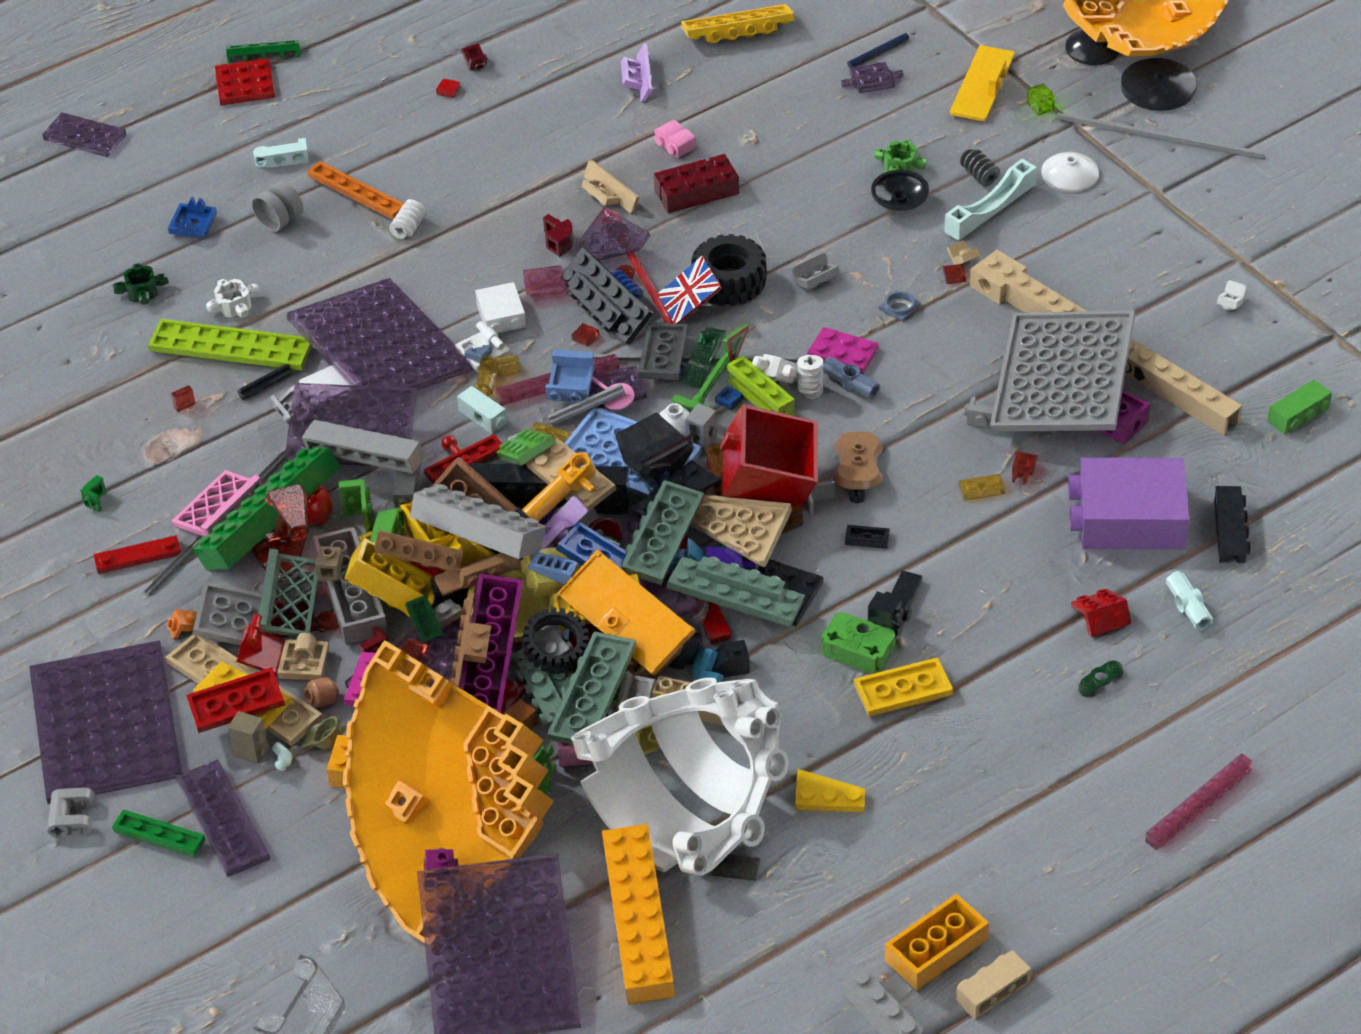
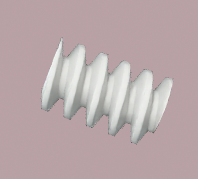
M406 200L389 226L392 235L397 239L411 237L426 215V208L416 200Z
M804 355L797 362L798 390L805 397L815 399L823 393V359L817 355Z

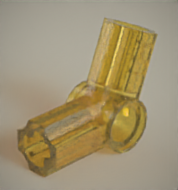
M518 355L500 359L492 356L483 357L480 360V370L475 388L487 397L493 394L495 383L499 376L521 372Z

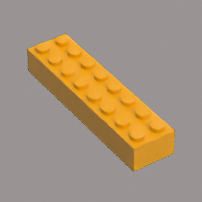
M648 824L602 831L628 1005L676 997Z

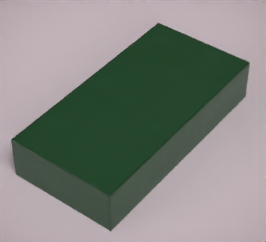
M426 595L405 604L422 644L444 635Z

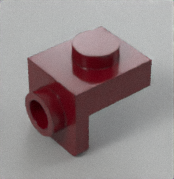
M479 43L462 48L461 52L469 70H479L487 64V54H483Z
M377 626L373 627V638L359 645L360 652L376 653L384 640L389 643L388 636L384 631L381 632Z

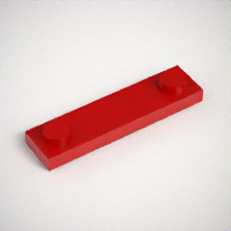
M175 535L96 553L93 556L97 573L100 574L178 556L181 553L178 537Z

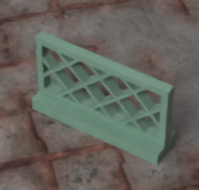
M269 549L259 614L262 616L260 623L261 631L295 637L301 633L310 632L318 579L316 568L308 576L301 568L305 565L315 566V559L278 554V550ZM281 561L290 562L294 568L285 572L280 566ZM298 571L303 579L294 583L289 575ZM286 579L291 586L282 591L277 583ZM307 582L312 590L303 594L298 587ZM295 590L300 598L291 602L286 594ZM282 597L288 605L279 610L274 602ZM302 601L309 607L303 613L295 607V605ZM292 609L297 616L288 621L283 613ZM278 616L285 623L281 627L270 626L271 620ZM301 620L305 624L306 629L305 631L296 630L292 624Z

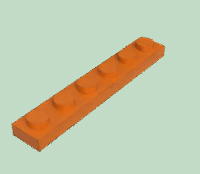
M321 161L307 171L308 177L392 220L404 204Z

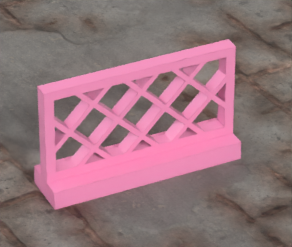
M225 470L172 520L173 526L203 537L213 532L212 528L223 523L230 512L237 510L241 506L240 504L243 500L255 494L254 491L263 485L261 478L255 475L247 478ZM227 478L233 480L231 482L222 484ZM234 488L233 491H229V492H225V493H223V491H222V490ZM219 491V494L209 496L211 493ZM220 500V503L209 506V503ZM206 504V507L195 509L200 505ZM207 513V516L196 519L197 515ZM192 517V520L183 522L184 519Z

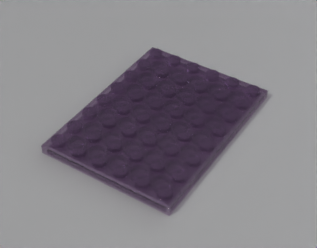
M390 278L287 312V320L325 361L337 371L369 408L474 370L472 364L458 351L455 344Z
M160 640L29 666L47 804L51 803V794L57 789L89 788L94 791L95 795L183 777Z
M558 853L417 871L434 1034H535L581 1028Z

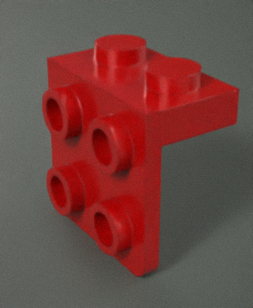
M1109 589L1098 590L1096 594L1091 596H1079L1075 601L1071 602L1072 608L1084 614L1088 635L1091 637L1132 624L1127 599Z

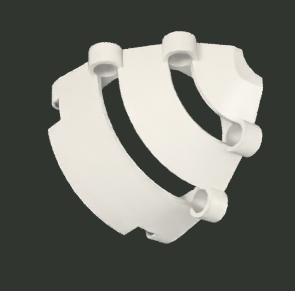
M702 678L687 685L686 689L651 699L646 696L630 698L619 705L618 712L582 729L571 738L577 758L593 761L596 772L580 782L599 816L609 829L648 824L655 869L661 872H666L676 864H679V868L683 873L702 876L712 871L738 845L749 847L758 845L765 831L764 822L759 813L771 780H781L785 777L789 767L787 754L783 750L778 749L781 719L779 705L764 695L754 679L717 683L715 678ZM698 711H707L720 717L730 734L744 745L750 759V769L737 764L720 750L706 731ZM651 724L661 750L678 776L700 798L711 806L731 814V816L717 826H713L701 820L680 804L651 768L635 732ZM747 824V831L746 833H744L745 826Z

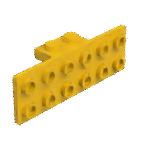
M980 45L953 102L950 115L976 121H986L999 90L1002 89L1003 80L1007 77L1015 52Z

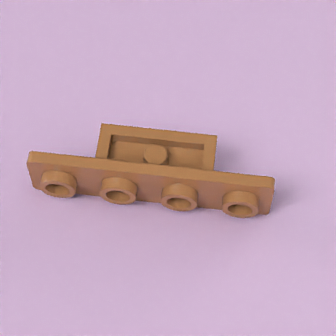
M381 530L378 531L374 552L398 557L405 562L414 561L425 567L434 566L454 572L459 571L463 556L462 550Z
M501 552L461 566L458 572L447 571L436 575L434 580L441 594L447 595L478 584L479 574L500 576L520 569L521 563L519 559Z

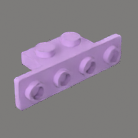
M643 43L636 56L637 61L627 57H623L621 61L623 85L640 90L641 102H645L647 97H650L653 92V86H651L652 75L650 74L651 64L649 63L650 53L645 43Z
M573 496L544 525L546 527L541 549L556 548L555 545L588 513V509L576 496Z

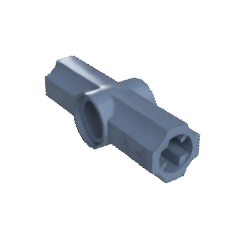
M828 357L825 360L823 373L841 382L844 390L850 392L857 391L872 400L877 396L880 384L861 374L858 366L854 364L845 365L833 357Z

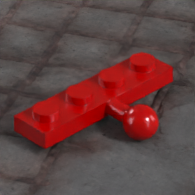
M492 434L461 450L454 436H445L441 441V446L445 451L452 452L453 455L425 468L424 475L434 484L456 458L460 457L466 463H484L497 456L496 452L501 449L500 445L503 443L495 434Z

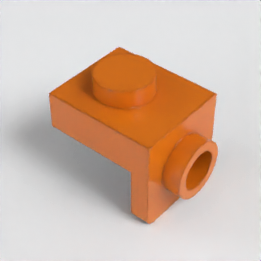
M175 609L167 624L173 639H178L181 631L193 632L197 611Z

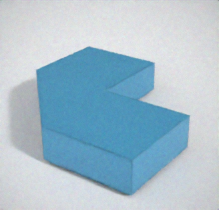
M700 648L692 665L695 681L702 678H715L717 683L722 682L723 675L711 672L718 652L712 649Z

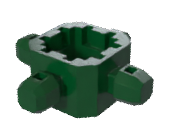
M136 263L133 264L131 269H127L123 273L125 282L121 281L113 284L114 294H124V292H127L129 301L146 305L150 302V299H154L158 295L157 286L167 285L169 281L167 274L163 273L154 276L152 267Z

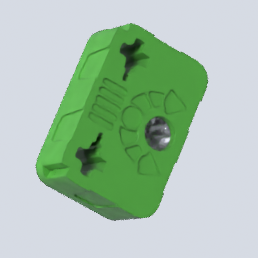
M844 612L834 615L821 637V652L823 656L872 674L882 672L895 651V632L892 629Z

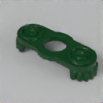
M1112 660L1100 667L1094 668L1090 674L1081 679L1078 689L1079 693L1085 697L1095 696V691L1098 688L1109 684L1116 676L1122 678V664ZM1099 672L1105 673L1108 676V678L1105 680H1098L1095 677V675Z

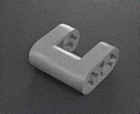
M68 788L53 791L51 794L48 834L55 838L89 835L91 833L92 819L86 815H70V810L91 808L94 805V791L89 788Z

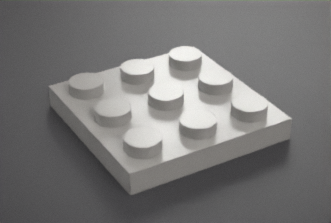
M205 581L192 635L240 646L244 627L252 623L254 614H259L262 594Z

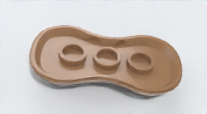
M856 431L842 434L834 445L840 459L839 466L833 475L834 481L841 487L856 490L871 489L878 486L883 479L882 473L877 466V459L883 451L881 441L876 435L868 432Z

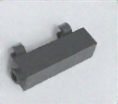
M421 463L413 474L395 470L393 487L395 508H400V505L413 501L414 493L418 492Z

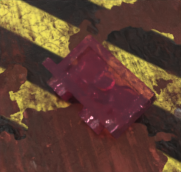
M561 265L523 270L526 295L538 297L542 293L550 292V294L555 295L560 294L561 291H566Z

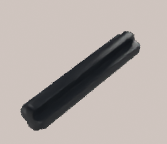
M285 364L240 388L237 393L240 399L244 400L289 376L292 370L288 364Z

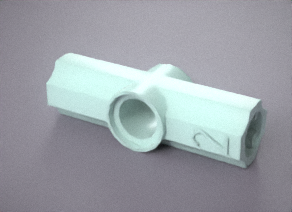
M1179 571L1173 572L1167 578L1166 584L1175 596L1178 610L1181 613H1186L1195 629L1200 631L1207 629L1213 623V618L1204 605L1200 590L1192 587L1184 573Z

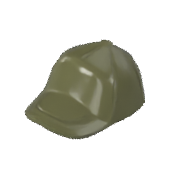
M331 716L309 728L304 735L301 748L315 746L322 750H329L334 747L337 735H343L344 732L338 717Z

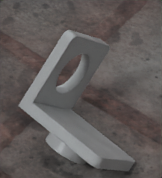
M833 481L817 483L806 500L810 516L814 515L813 501L834 498Z

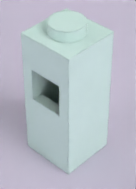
M473 386L457 396L458 411L491 434L507 424L505 408Z

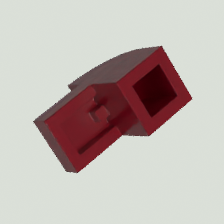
M550 214L544 216L546 249L560 257L574 245L573 225L569 219L561 222Z

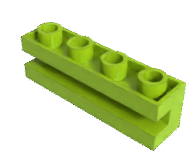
M741 356L727 364V370L731 373L727 376V382L738 392L742 393L757 408L795 416V399L759 368L755 367L746 357Z

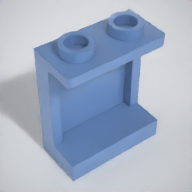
M553 349L552 371L549 384H546L545 387L547 400L577 403L588 398L595 368L594 353Z

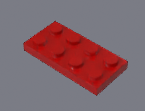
M272 667L186 695L198 733L230 724L238 711L254 716L285 706Z

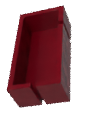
M726 154L710 157L709 161H706V159L655 172L654 190L669 214L739 194V175Z

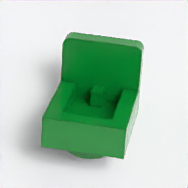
M96 475L80 491L83 504L87 508H92L99 512L102 509L100 498L106 493L103 478Z

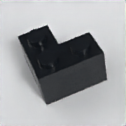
M877 591L868 605V621L892 629L895 632V637L900 636L905 621L908 622L912 614L910 599L887 591L885 594Z

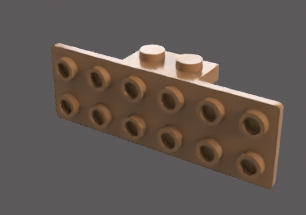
M470 592L469 600L464 599L462 612H465L466 615H461L460 628L464 629L459 630L457 643L461 644V646H456L454 659H457L458 662H453L451 675H454L455 678L451 677L450 682L457 687L460 684L464 660L478 663L486 662L491 626L470 623L474 592Z

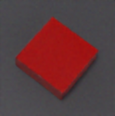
M443 78L436 88V94L454 98L461 87L460 82Z

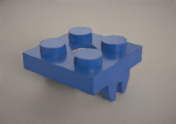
M191 197L188 204H179L168 227V232L174 235L206 238L217 215L216 207L206 206L202 198H199L198 203H196L194 197ZM197 220L198 224L195 225L192 221Z

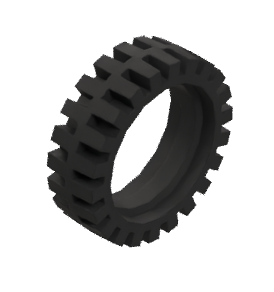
M552 607L551 612L546 608L542 610V614L538 611L534 617L531 616L523 631L522 646L527 660L530 663L533 661V666L536 668L541 666V670L545 672L549 668L550 673H555V669H558L559 673H564L565 668L570 671L573 669V665L577 667L580 656L583 657L588 646L589 636L584 621L581 622V618L578 615L574 617V612L569 611L566 614V609L564 608L557 612L556 607ZM545 626H563L574 633L577 645L573 651L566 655H549L537 648L534 643V635Z

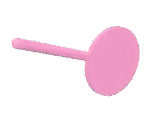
M595 377L592 378V381L604 390L618 384H622L624 387V395L603 403L606 408L622 410L633 402L635 395L631 386L617 383L607 387Z

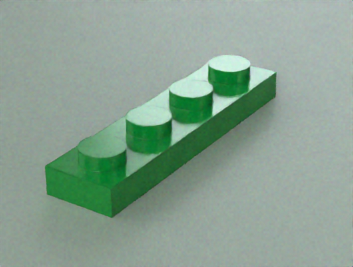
M124 809L112 826L115 833L192 857L197 855L205 842L204 834Z

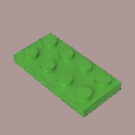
M524 429L517 434L518 438L512 442L508 440L501 444V449L496 453L500 459L522 466L555 444L556 441L552 435Z

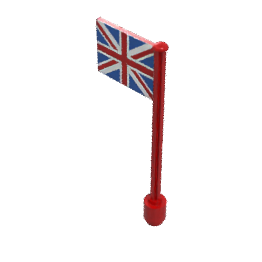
M608 210L603 213L602 224L610 237L618 239L665 323L681 324L722 289L707 261L701 256L658 293L624 234L626 225L619 213L614 210Z

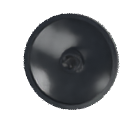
M1148 58L1137 61L1125 69L1121 77V91L1127 100L1141 108L1156 111L1172 110L1187 104L1193 98L1196 91V78L1188 67L1177 61L1164 58Z

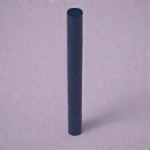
M904 33L848 61V67L852 68L908 40L909 35Z

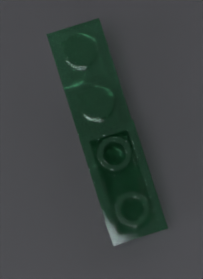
M706 326L705 330L701 331L689 359L683 384L702 388L714 366V358L725 338V330Z

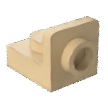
M964 240L947 247L954 265L965 263L980 256L978 248L970 250Z

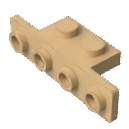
M589 160L584 173V177L587 180H583L581 187L588 191L589 195L598 199L599 203L604 206L619 204L629 213H634L639 196L596 162Z

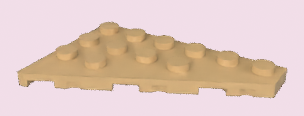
M704 495L690 526L756 564L766 567L791 514L792 507L790 503Z

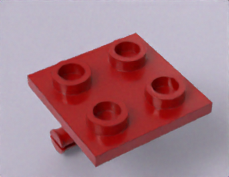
M254 614L252 623L244 627L236 662L258 670L272 667L275 676H278L277 672L285 639L261 631L260 623L262 616Z

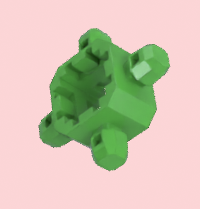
M908 139L903 142H891L887 150L876 149L874 152L876 160L884 161V170L886 172L892 170H908L913 172L915 167L917 169H926L927 159L920 156L917 157V147Z

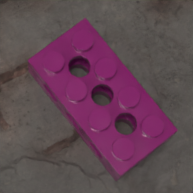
M1122 390L1116 430L1098 431L1125 445L1149 422L1150 404Z

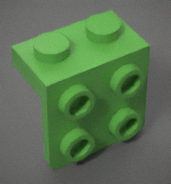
M364 479L339 481L344 516L363 514L365 532H370L374 528L373 517H369V515L373 514L372 501H367L371 500L370 487H365Z

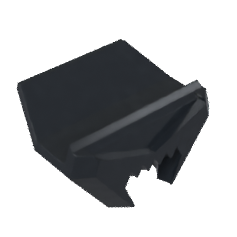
M657 412L615 435L623 462L635 475L652 487L660 485L658 478L661 474L664 475L665 472L668 473L669 471L670 476H672L682 468L694 449L693 439L690 435L685 437Z

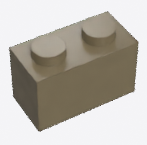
M238 711L228 726L233 755L237 758L259 763L262 756L267 754L269 748L263 719Z

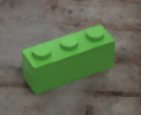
M1314 379L1269 406L1267 422L1286 435L1292 430H1296L1305 422L1311 421L1321 412L1327 411L1331 405L1332 392Z

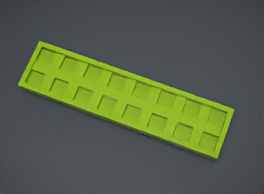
M160 319L148 344V349L152 352L276 368L288 364L292 370L302 371L313 346V338Z

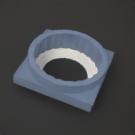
M896 290L887 295L885 301L879 306V310L904 321L921 305V302L915 300L907 292ZM895 303H904L908 308L895 310L891 306Z

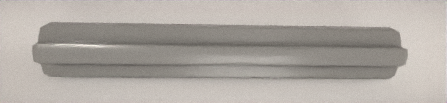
M622 384L613 386L548 415V419L551 425L558 424L624 395V387Z

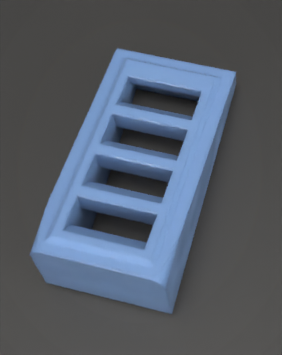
M536 552L528 565V569L565 585L574 575L578 562Z

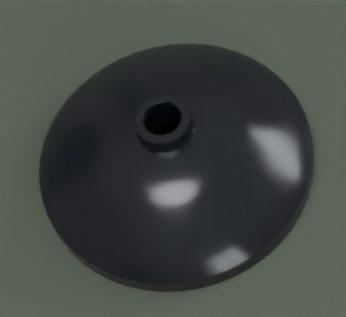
M1083 29L1072 33L1067 38L1065 50L1069 57L1086 65L1106 64L1116 59L1120 52L1108 48V42H1095Z
M892 170L879 175L873 181L871 194L873 199L886 209L907 211L920 206L927 200L929 185L925 178L915 172Z

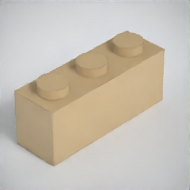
M1013 950L1005 955L1002 954L992 964L982 967L974 976L964 979L959 983L956 992V1002L976 1020L1028 985L1031 980V968Z

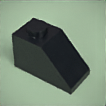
M745 639L723 643L715 650L718 652L711 672L719 673L724 676L723 678L750 673L749 653Z

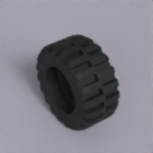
M722 234L716 238L711 237L707 239V242H702L693 252L691 265L703 256L722 286V289L708 300L713 304L716 302L722 306L724 304L735 306L737 303L741 305L746 303L747 300H753L756 295L763 291L767 279L766 254L758 243L755 244L754 240L746 239L742 235L734 236V234H729V236H723ZM728 268L738 269L734 271H722V269Z

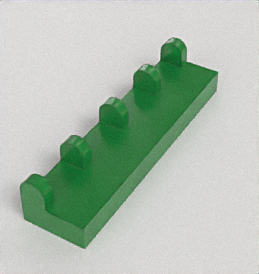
M300 40L227 46V61L232 63L231 56L243 55L244 61H248V54L260 53L262 54V59H266V53L280 52V58H284V51L295 50L296 56L301 57Z

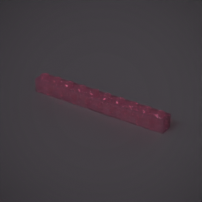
M615 354L594 360L593 377L595 378L620 371L619 360ZM551 373L497 388L496 396L500 405L503 406L546 393L545 387L546 384H549Z
M1242 753L1146 832L1145 842L1155 850L1160 846H1164L1166 841L1170 838L1172 839L1179 830H1183L1198 814H1202L1217 798H1221L1235 783L1240 782L1246 774L1248 775L1252 771V760Z

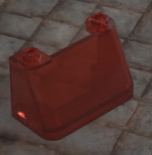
M293 485L269 491L266 494L265 500L268 505H273L279 513L275 532L265 534L266 540L261 545L257 543L252 549L253 554L265 572L269 549L278 550V554L302 556L308 534L307 493L302 485ZM281 561L280 566L285 572L294 568L290 562Z

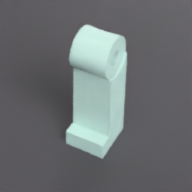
M306 138L298 139V143L272 147L259 146L253 151L255 165L260 168L309 163Z

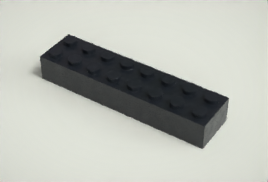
M467 463L521 510L548 486L546 482L527 468V464L521 466L517 464ZM595 466L596 470L614 483L616 487L614 492L593 507L596 513L629 514V467ZM564 498L554 508L557 509L564 506L568 500Z

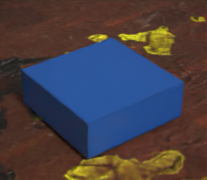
M728 386L715 397V403L731 411L743 400L742 393Z

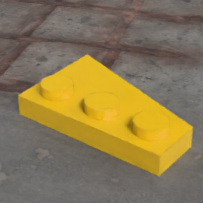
M797 769L795 810L864 812L865 788Z

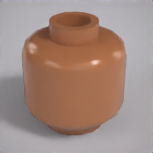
M328 677L311 680L304 689L306 702L314 708H322L334 704L336 696L339 694L337 684L333 683Z

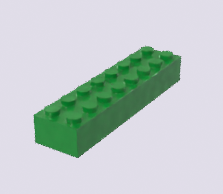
M329 447L303 448L299 450L293 460L286 462L282 466L283 469L280 472L271 475L268 479L269 481L265 485L258 487L252 497L243 500L240 504L241 506L237 510L230 512L223 523L217 524L212 528L213 532L202 537L193 551L206 570L230 569L341 467Z

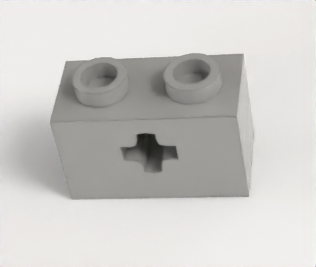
M697 404L685 419L686 437L690 435L693 443L701 445L703 451L701 454L705 455L717 441L716 410Z

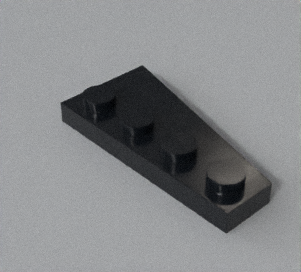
M693 460L689 461L665 480L703 492L704 494L707 489L713 486L717 488L722 485L720 478ZM662 484L631 507L632 514L639 519L643 515L646 516L648 504L650 501H654Z

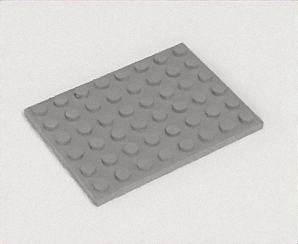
M1134 310L1013 313L990 423L991 432L1116 430L1135 321Z

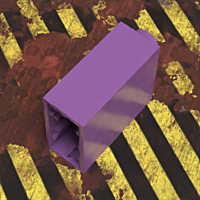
M1081 457L1080 474L1068 476V500H1079L1080 505L1070 506V531H1081L1082 549H1186L1189 511L1184 458Z

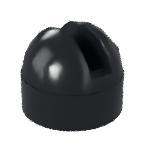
M865 489L849 490V500L851 502L861 503L865 500Z

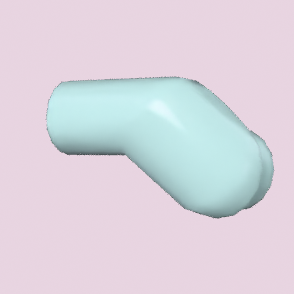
M277 742L272 747V751L278 755L275 767L280 771H285L286 767L291 765L293 755L280 742Z

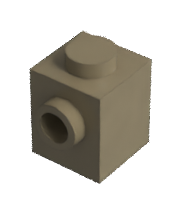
M320 546L315 563L317 579L339 581L343 566L341 547Z

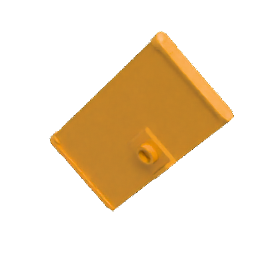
M596 550L557 593L559 597L586 618L601 633L636 640L637 646L632 658L653 676L695 633V629L692 626L688 625L600 550Z

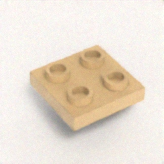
M310 633L299 634L297 640H285L277 672L278 678L297 680L323 678L330 648L329 642L317 641Z

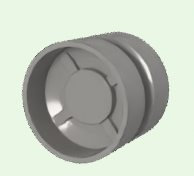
M282 180L272 184L266 191L254 197L251 202L252 210L257 220L272 232L279 231L289 221L294 220L303 212V203L299 194L290 184Z

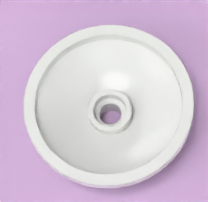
M1062 152L1053 155L1044 162L1041 175L1044 182L1051 188L1061 192L1075 193L1085 191L1096 184L1099 178V168L1091 158L1084 154Z

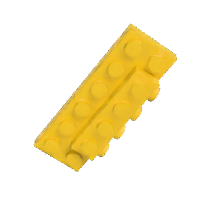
M787 4L681 21V29L688 38L699 39L703 36L709 43H718L722 39L736 40L740 36L753 37L757 33L771 34L773 31L778 30L777 23L788 24L790 21L795 20V16Z

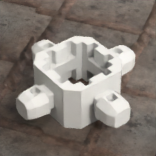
M221 279L217 282L214 290L215 299L209 301L206 304V308L209 313L217 312L220 309L225 317L232 318L238 315L244 318L249 315V310L252 306L250 297L260 292L257 284L245 286L238 279L230 281Z
M764 354L763 357H754L753 365L769 378L788 384H793V381L798 382V365L796 363L768 354Z

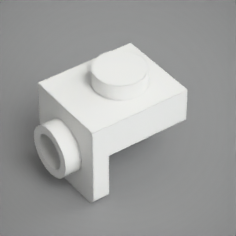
M1231 280L1227 281L1225 291L1218 296L1217 304L1222 305V308L1227 310L1237 309L1243 304L1247 286Z

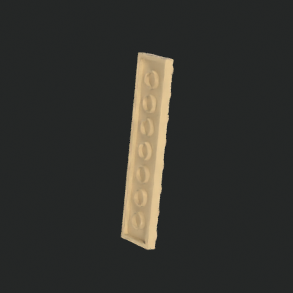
M194 635L190 636L165 657L167 664L197 684L221 661L247 675L258 672L250 666L236 662L237 657L208 638ZM279 686L282 693L291 697L292 703L266 730L290 746H293L306 734L309 728L321 722L323 717L322 713Z

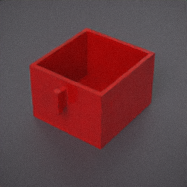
M742 404L724 434V439L720 445V449L724 450L722 496L790 503L791 507L797 505L802 507L818 483V421Z

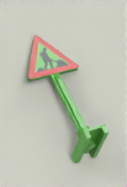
M745 323L724 338L725 354L718 361L698 394L694 395L692 400L675 394L672 398V403L681 405L689 412L697 404L710 407L704 405L705 398L727 364L738 358L750 326L749 324Z

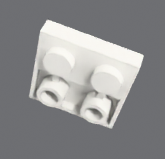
M482 321L476 325L481 332L455 344L456 351L476 372L511 356V350L499 339L498 334L492 328L487 327ZM482 345L493 347V352L482 364L465 357V351L470 347H473V349L482 347Z

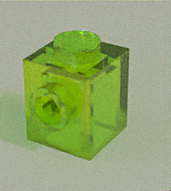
M1042 83L1027 89L1026 104L1040 116L1054 110L1055 95L1051 89Z

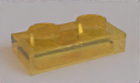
M1000 474L959 480V489L964 501L1005 494V486Z

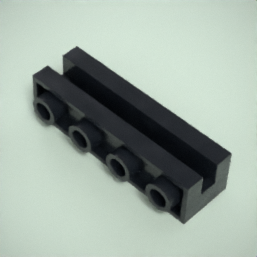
M1215 486L1214 509L1219 563H1228L1229 556H1236V563H1245L1246 554H1250V541H1246L1249 538V526H1245L1248 513L1247 510L1243 509L1246 507V495H1242L1241 486Z

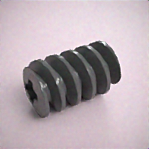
M968 149L961 155V166L984 187L991 185L1000 174L999 167L991 162L981 150Z

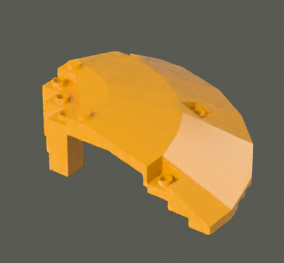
M1065 0L1063 7L1069 17L1095 42H1108V48L1127 56H1154L1186 47L1211 30L1225 9L1228 0Z
M384 640L365 669L360 684L362 689L358 700H355L353 706L355 710L352 719L347 724L346 738L348 739V748L345 751L347 761L346 769L343 771V786L346 787L347 794L345 801L347 815L351 823L350 836L354 846L358 849L361 857L359 859L365 867L370 887L376 891L382 899L381 901L390 909L395 919L405 931L435 949L469 916L468 912L479 894L481 893L488 897L531 845L544 825V822L541 820L554 800L537 789L549 771L532 758L543 742L542 738L521 722L507 714L499 713ZM434 681L432 687H429L430 682ZM403 799H406L404 805L401 806V801ZM438 848L453 849L454 859L458 858L459 864L458 873H454L453 882L442 884L425 882L423 864L425 850ZM465 894H468V898L466 899V901H463V896Z

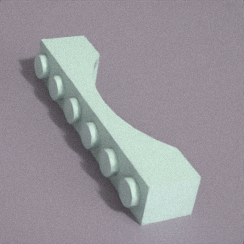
M1024 159L1019 160L1008 169L998 185L983 199L967 206L957 205L946 213L944 232L960 241L1035 186L1037 167Z

